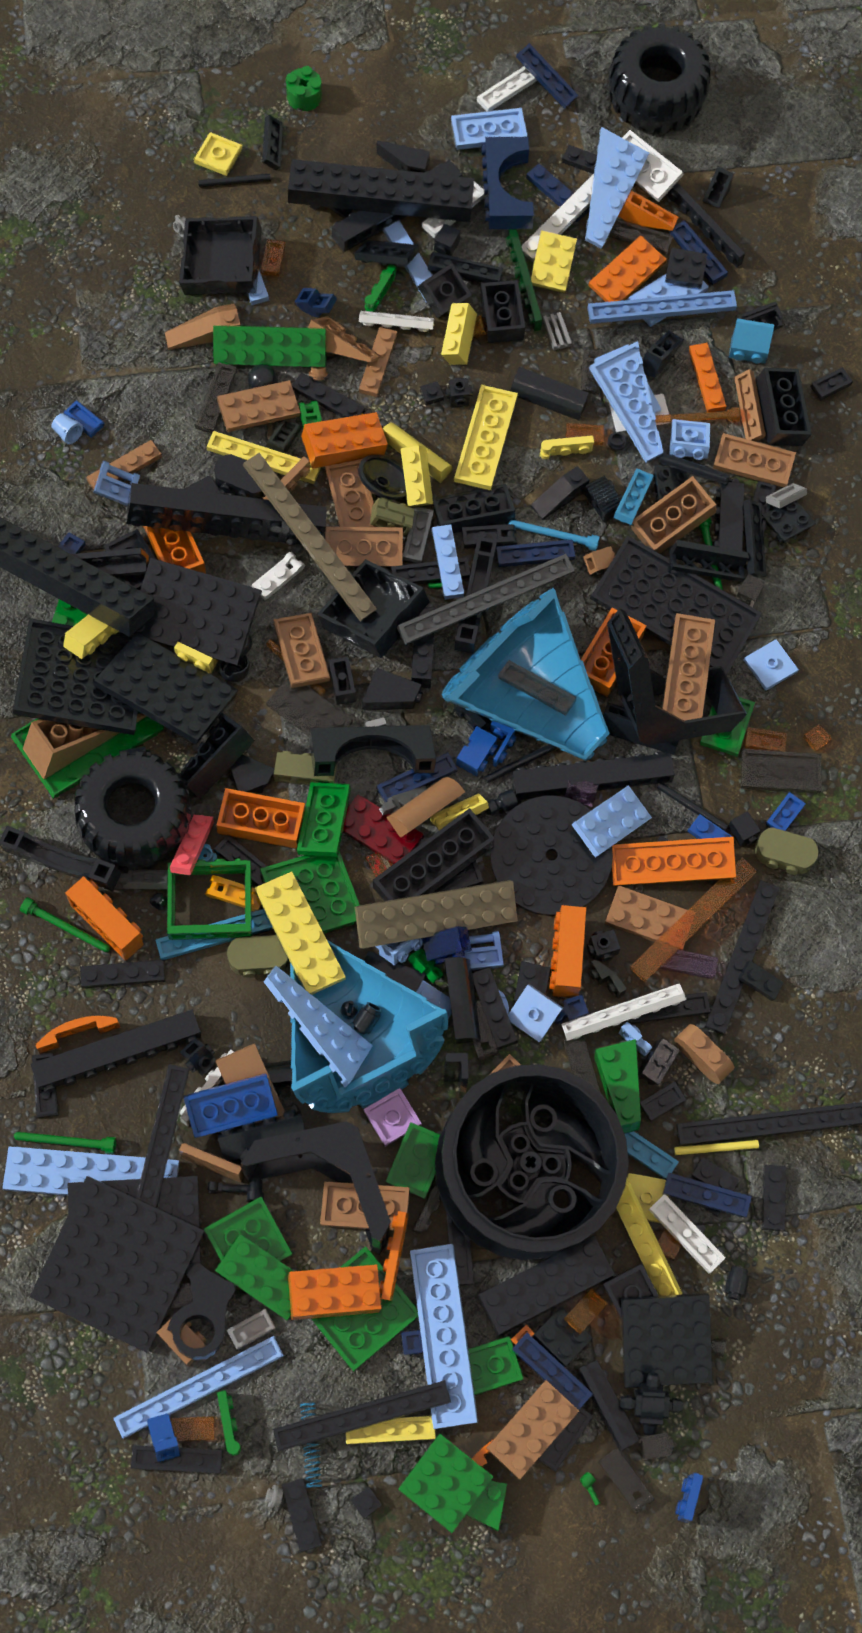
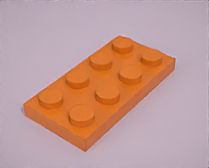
M639 236L588 283V286L605 302L624 301L666 263L667 259L647 240Z

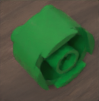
M309 66L296 69L286 76V95L291 107L310 111L320 104L322 81L319 74Z

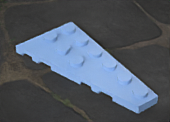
M601 127L599 134L590 212L585 241L600 249L603 247L649 155V152Z
M637 341L590 365L589 369L645 463H648L661 456L663 448L659 431H657L655 413H653L652 400Z

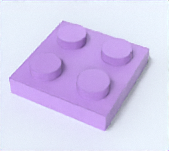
M400 1088L364 1109V1113L385 1147L403 1137L410 1122L419 1126L422 1125Z

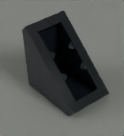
M717 166L703 201L720 208L730 191L734 173Z

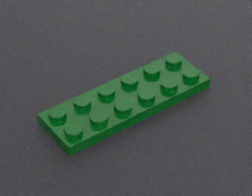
M214 325V364L326 367V328Z

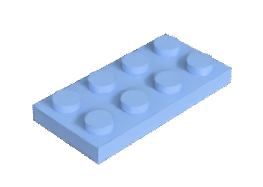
M522 108L451 116L457 150L481 147L485 145V137H527Z
M665 274L631 295L628 300L700 294L707 292L709 286L704 281L701 289L666 283ZM666 317L647 318L644 320L651 327Z
M628 785L571 825L596 858L652 817Z

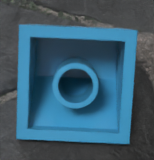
M737 318L731 339L729 358L765 364L774 324Z

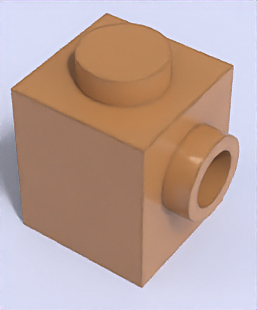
M611 546L591 552L583 557L590 575L608 569L616 555Z

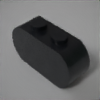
M232 454L218 459L214 472L216 484L221 490L228 494L232 493L243 497L259 499L265 497V494L243 466V463L247 460Z

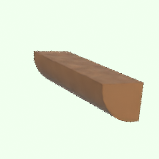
M444 777L386 818L401 838L461 796L465 791L458 782L452 778Z

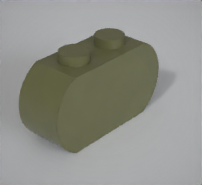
M772 827L766 829L760 835L755 846V854L757 859L761 863L766 864L767 867L772 869L780 868L786 870L789 874L796 875L804 874L812 868L818 857V847L811 838Z
M277 935L235 938L227 949V958L232 971L247 978L254 977L255 974L268 976L275 966L284 971L290 962Z

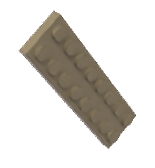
M512 880L355 906L360 948L518 921Z

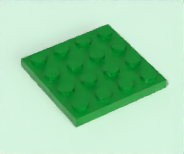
M340 852L338 857L303 855L260 868V874L264 883L289 872L293 873L323 933L357 923L355 906H360Z
M366 1246L341 1266L377 1265L379 1287L381 1281H385L386 1272H383L382 1265ZM395 1284L392 1301L381 1299L382 1294H380L381 1310L379 1313L311 1318L353 1372L419 1317L418 1309L397 1284Z

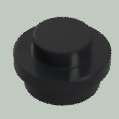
M614 432L608 437L607 444L612 450L619 451L625 447L626 438L622 433Z

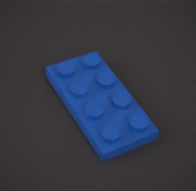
M267 1073L183 1096L194 1138L278 1116Z

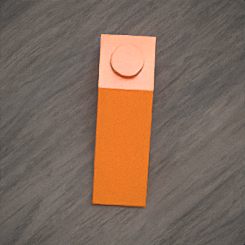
M632 190L618 217L632 225L673 230L678 216Z

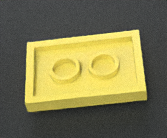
M541 230L531 274L533 286L565 293L577 239Z

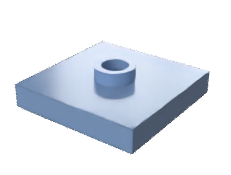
M777 640L751 653L743 660L765 691L796 674L799 670Z
M528 984L509 1012L508 1017L512 1024L540 1043L563 1007Z

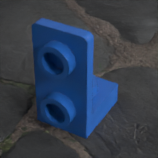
M492 721L490 732L499 739H505L493 759L492 766L497 767L499 762H504L507 756L505 751L508 746H513L517 737L513 728Z
M169 1414L147 1419L157 1462L180 1456L178 1442L174 1436Z

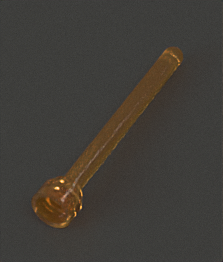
M731 407V409H727L725 412L655 415V422H672L673 419L685 421L727 419L731 423L740 422L739 407Z

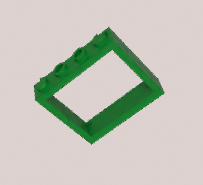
M238 858L235 861L216 859L214 862H206L199 859L191 875L245 873V924L176 926V875L185 874L171 873V863H168L167 935L169 940L252 937L251 861Z

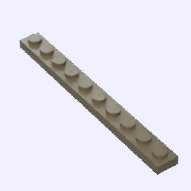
M260 452L244 462V468L361 622L375 612L377 608Z

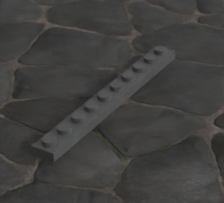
M564 554L397 626V630L403 642L407 645L570 575L575 570L567 554Z

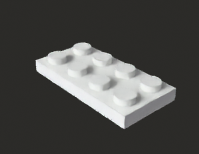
M629 130L623 139L649 152L635 183L659 202L683 176V172Z

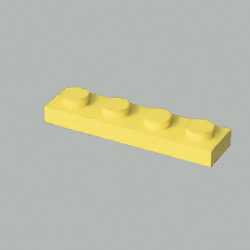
M432 1416L396 1418L346 1433V1444L435 1439Z

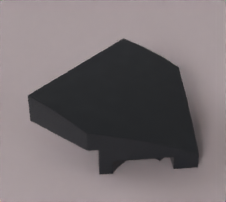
M242 754L231 767L230 779L234 782L238 791L258 792L260 794L263 793V789L267 787L273 778L275 768Z

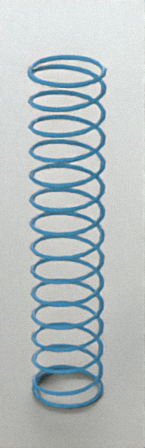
M304 1403V1404H300V1408H304V1409H307V1410L316 1409V1408L301 1407V1406L315 1405L316 1403ZM301 1413V1414L307 1415V1416H304V1417L316 1415V1414ZM308 1443L307 1445H310V1446H307V1447L316 1446V1445H319V1444H309V1443ZM303 1448V1450L311 1451V1452H307V1453H305V1454L319 1451V1450H309V1449H304V1448ZM304 1454V1456L312 1457V1458H308V1459H305V1460H304V1462L313 1463V1464H309V1465H306V1466H310V1465H314V1464L321 1463V1462H309V1461H306V1460H309V1459L318 1458V1457H320V1456H309V1455H305V1454ZM305 1466V1468H307V1469H314V1470H310V1471H307V1472H311V1471H315V1470L321 1469V1468H308V1467ZM305 1472V1474H307V1475H315V1476H311V1477H316V1476L322 1475V1474H308L307 1472ZM308 1478L305 1479V1480H307V1481H316V1482H312V1483H317V1482H321V1481H322V1480H308ZM312 1483L306 1484V1487H318V1486H322V1484H318V1485H309V1484H312Z

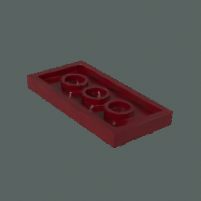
M358 794L347 808L343 828L344 834L393 864L418 846L424 838L423 833L414 828L400 838L386 818L391 814L383 816L379 810L380 807Z

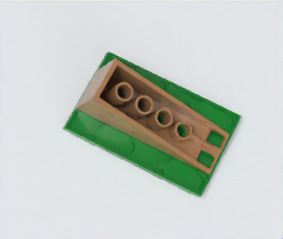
M139 711L134 735L35 719L12 733L11 738L54 799L80 784L83 775L88 776L90 774L89 768L94 763L99 765L104 762L103 757L109 754L115 757L120 755L119 751L138 747L163 731L164 726Z

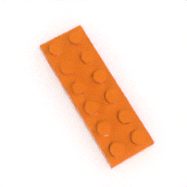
M734 837L616 844L612 846L613 886L736 878Z

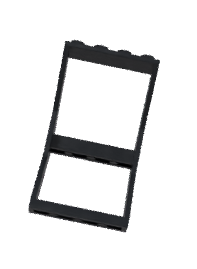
M619 609L607 622L618 693L641 742L649 746L730 732L747 715L726 672L721 666L709 668L706 694L717 715L684 721L655 705L654 696L665 694L667 675L662 676L650 669L648 657L626 611Z
M345 1121L255 1140L250 1149L246 1148L240 1160H242L241 1165L245 1179L248 1182L251 1179L262 1180L314 1169L336 1182L353 1183L369 1229H365L369 1244L374 1253L381 1254L390 1237L391 1221L358 1127Z

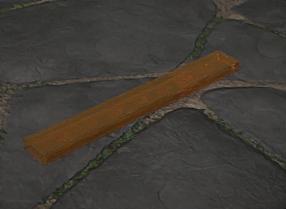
M743 857L735 864L736 878L720 879L630 966V969L639 978L646 982L757 873Z

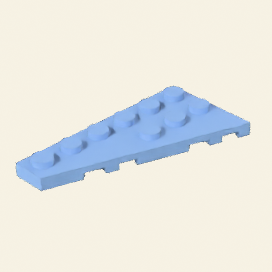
M275 966L264 980V983L276 999L286 1005L289 1009V1016L292 1019L296 1018L302 1026L300 1030L319 1055L326 1057L332 1072L336 1071L343 1079L341 1081L344 1087L348 1086L373 1045L284 971Z

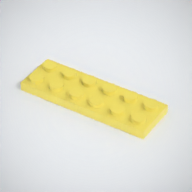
M481 385L454 482L486 490L492 489L518 393Z
M289 872L255 887V893L303 988L313 995L344 981L346 976L293 873Z

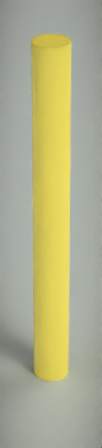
M758 1140L680 1146L674 1147V1155L759 1148Z

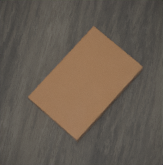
M182 1143L179 1149L182 1159L240 1183L242 1182L244 1174L241 1166Z

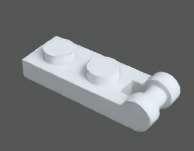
M289 552L284 559L255 581L252 587L262 590L261 597L267 600L304 569L305 564L302 561H298L293 552ZM289 564L293 566L290 570L287 568Z

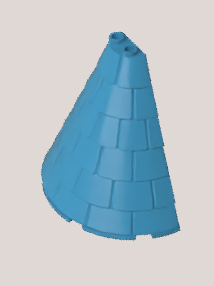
M552 588L540 596L541 600L537 599L535 602H530L500 628L501 633L497 632L492 637H489L459 668L460 672L451 678L444 688L442 696L447 702L461 706L466 710L487 717L491 721L513 728L515 731L534 737L538 741L588 761L594 756L595 753L593 751L606 743V737L610 733L600 710L593 686L590 684L584 663L578 654L565 613L562 612L556 590Z
M327 940L346 979L312 996L318 999L353 1030H355V1026L352 1022L355 1017L348 1019L341 1014L342 1004L346 1001L355 1002L358 1012L367 1002L373 1003L381 1009V1017L370 1034L365 1033L363 1035L358 1033L373 1046L350 1084L346 1087L342 1085L341 1081L343 1079L336 1071L332 1072L326 1057L319 1055L300 1030L302 1026L296 1018H291V1088L297 1099L302 1104H309L313 1110L326 1113L349 1112L350 1108L356 1105L366 1108L399 1088L401 1090L409 1085L407 1080L414 1074L421 1075L435 1059L444 1043L442 1034L444 1030L448 1029V1015L445 1009L427 1001L426 997L387 977L386 973ZM290 962V977L302 986ZM349 1005L347 1013H351L352 1005Z

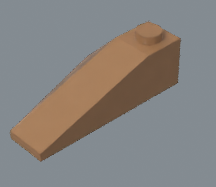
M235 304L215 307L166 331L165 336L168 350L213 342L214 325L240 326Z
M326 316L311 320L308 328H326V352L367 362L379 359L377 354L366 345L357 343V338L354 335L346 334V328L330 317Z

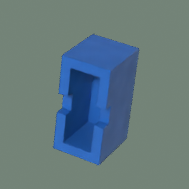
M476 726L469 737L468 747L464 745L456 760V766L476 777L480 771L484 772L488 765V757L490 755L493 756L498 749V745H496L497 737Z

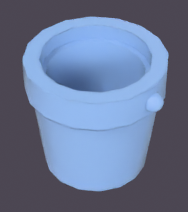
M59 414L52 422V429L65 443L73 444L82 435L83 425L65 414Z

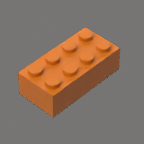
M377 412L304 424L301 436L312 469L360 460L369 455L384 456L388 445Z
M143 526L158 560L206 574L205 563L190 531H173L171 529H155Z
M611 608L581 659L593 689L606 697L609 696L616 684L607 622L618 611L614 608ZM629 617L641 641L647 625Z
M225 788L216 825L217 832L222 835L297 849L305 812V803Z
M83 876L65 892L70 906L127 961L144 945L143 935L140 932L141 929L135 922L130 923L127 920V915L121 908L118 907L116 909L114 907L112 899L106 893L103 895L100 893L98 885L93 880L88 881Z
M561 905L560 912H556L554 930L557 931L554 933L552 950L556 951H553V957L551 958V969L554 971L551 973L549 989L553 990L552 996L573 998L579 994L582 977L586 907Z
M377 1265L289 1272L291 1320L379 1313L381 1310Z

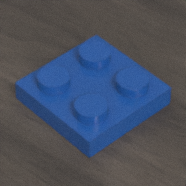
M693 1473L687 1479L684 1478L681 1492H684V1496L681 1501H678L675 1514H678V1521L684 1523L692 1521L703 1475Z

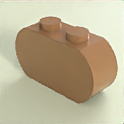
M689 1024L674 1039L678 1049L712 1082L720 1084L734 1070V1065L730 1058L697 1026Z

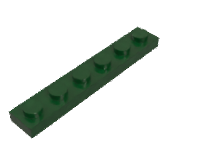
M509 229L506 245L511 249L510 259L516 266L514 267L515 277L520 280L519 290L524 295L523 305L529 312L527 314L529 325L532 324L534 331L541 330L542 326L541 313L517 229Z

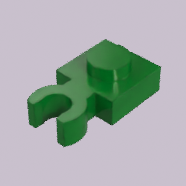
M423 949L409 956L408 960L414 969L421 974L425 972L432 983L440 980L444 975L439 968L434 966L436 963Z

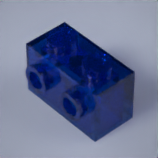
M457 926L434 933V936L422 938L427 961H435L436 964L445 963V958L465 957V953L472 951L467 927Z

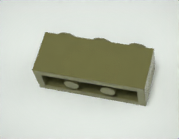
M291 751L277 752L274 780L275 782L310 785V782L335 783L337 765L334 776H314L310 753L300 755L294 754Z

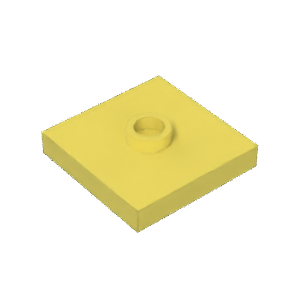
M210 132L195 156L194 163L227 176L242 151V145Z
M628 1173L627 1178L647 1220L660 1223L648 1209L663 1196L666 1180Z

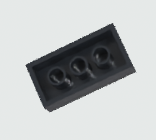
M764 367L755 380L768 445L803 446L812 433L799 369Z

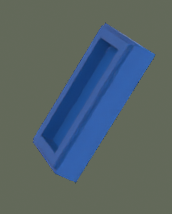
M77 400L63 412L71 419L80 422L83 425V431L91 438L105 426L101 419Z

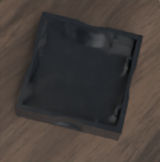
M238 216L223 219L211 217L185 218L184 253L181 259L179 284L184 295L256 293L262 233L258 216Z
M365 559L352 576L377 610L360 622L337 592L319 611L317 616L324 629L382 658L400 637L397 626L416 618L430 601L423 587L403 577L395 576L385 568Z

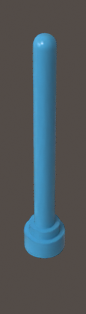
M516 520L509 521V524L515 525L516 529L563 540L573 539V542L584 544L585 547L593 551H597L600 536L584 537Z

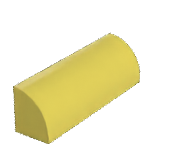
M393 422L388 423L382 428L388 445L400 454L401 448L417 445L424 446ZM426 447L429 474L441 483L451 473L453 467Z

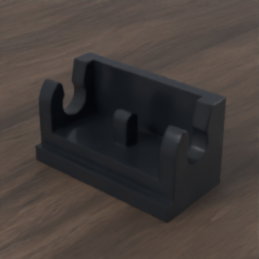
M776 301L743 313L741 318L774 324L773 331L782 328L783 325L781 322L783 315Z
M663 1038L655 1041L638 1070V1078L648 1080L649 1085H659L680 1050Z

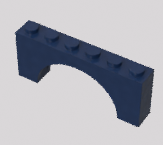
M485 137V145L481 146V155L485 156L482 157V169H486L483 170V182H486L484 184V195H487V197H484V208H488V210H485V222H489V229H533V202L521 201L512 197L503 189L499 181L502 174L509 168L528 163V137Z

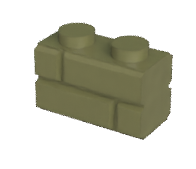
M378 498L372 506L370 525L376 527H403V535H407L413 526L414 509L403 503L397 504L390 502L389 499Z

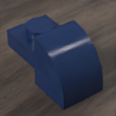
M303 288L295 300V304L306 314L319 318L322 313L330 312L337 298L334 294H321L316 288Z

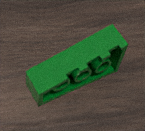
M636 1039L595 1049L594 1060L608 1103L618 1116L624 1134L639 1130L641 1114Z
M490 1481L466 1513V1516L495 1531H499L507 1484Z

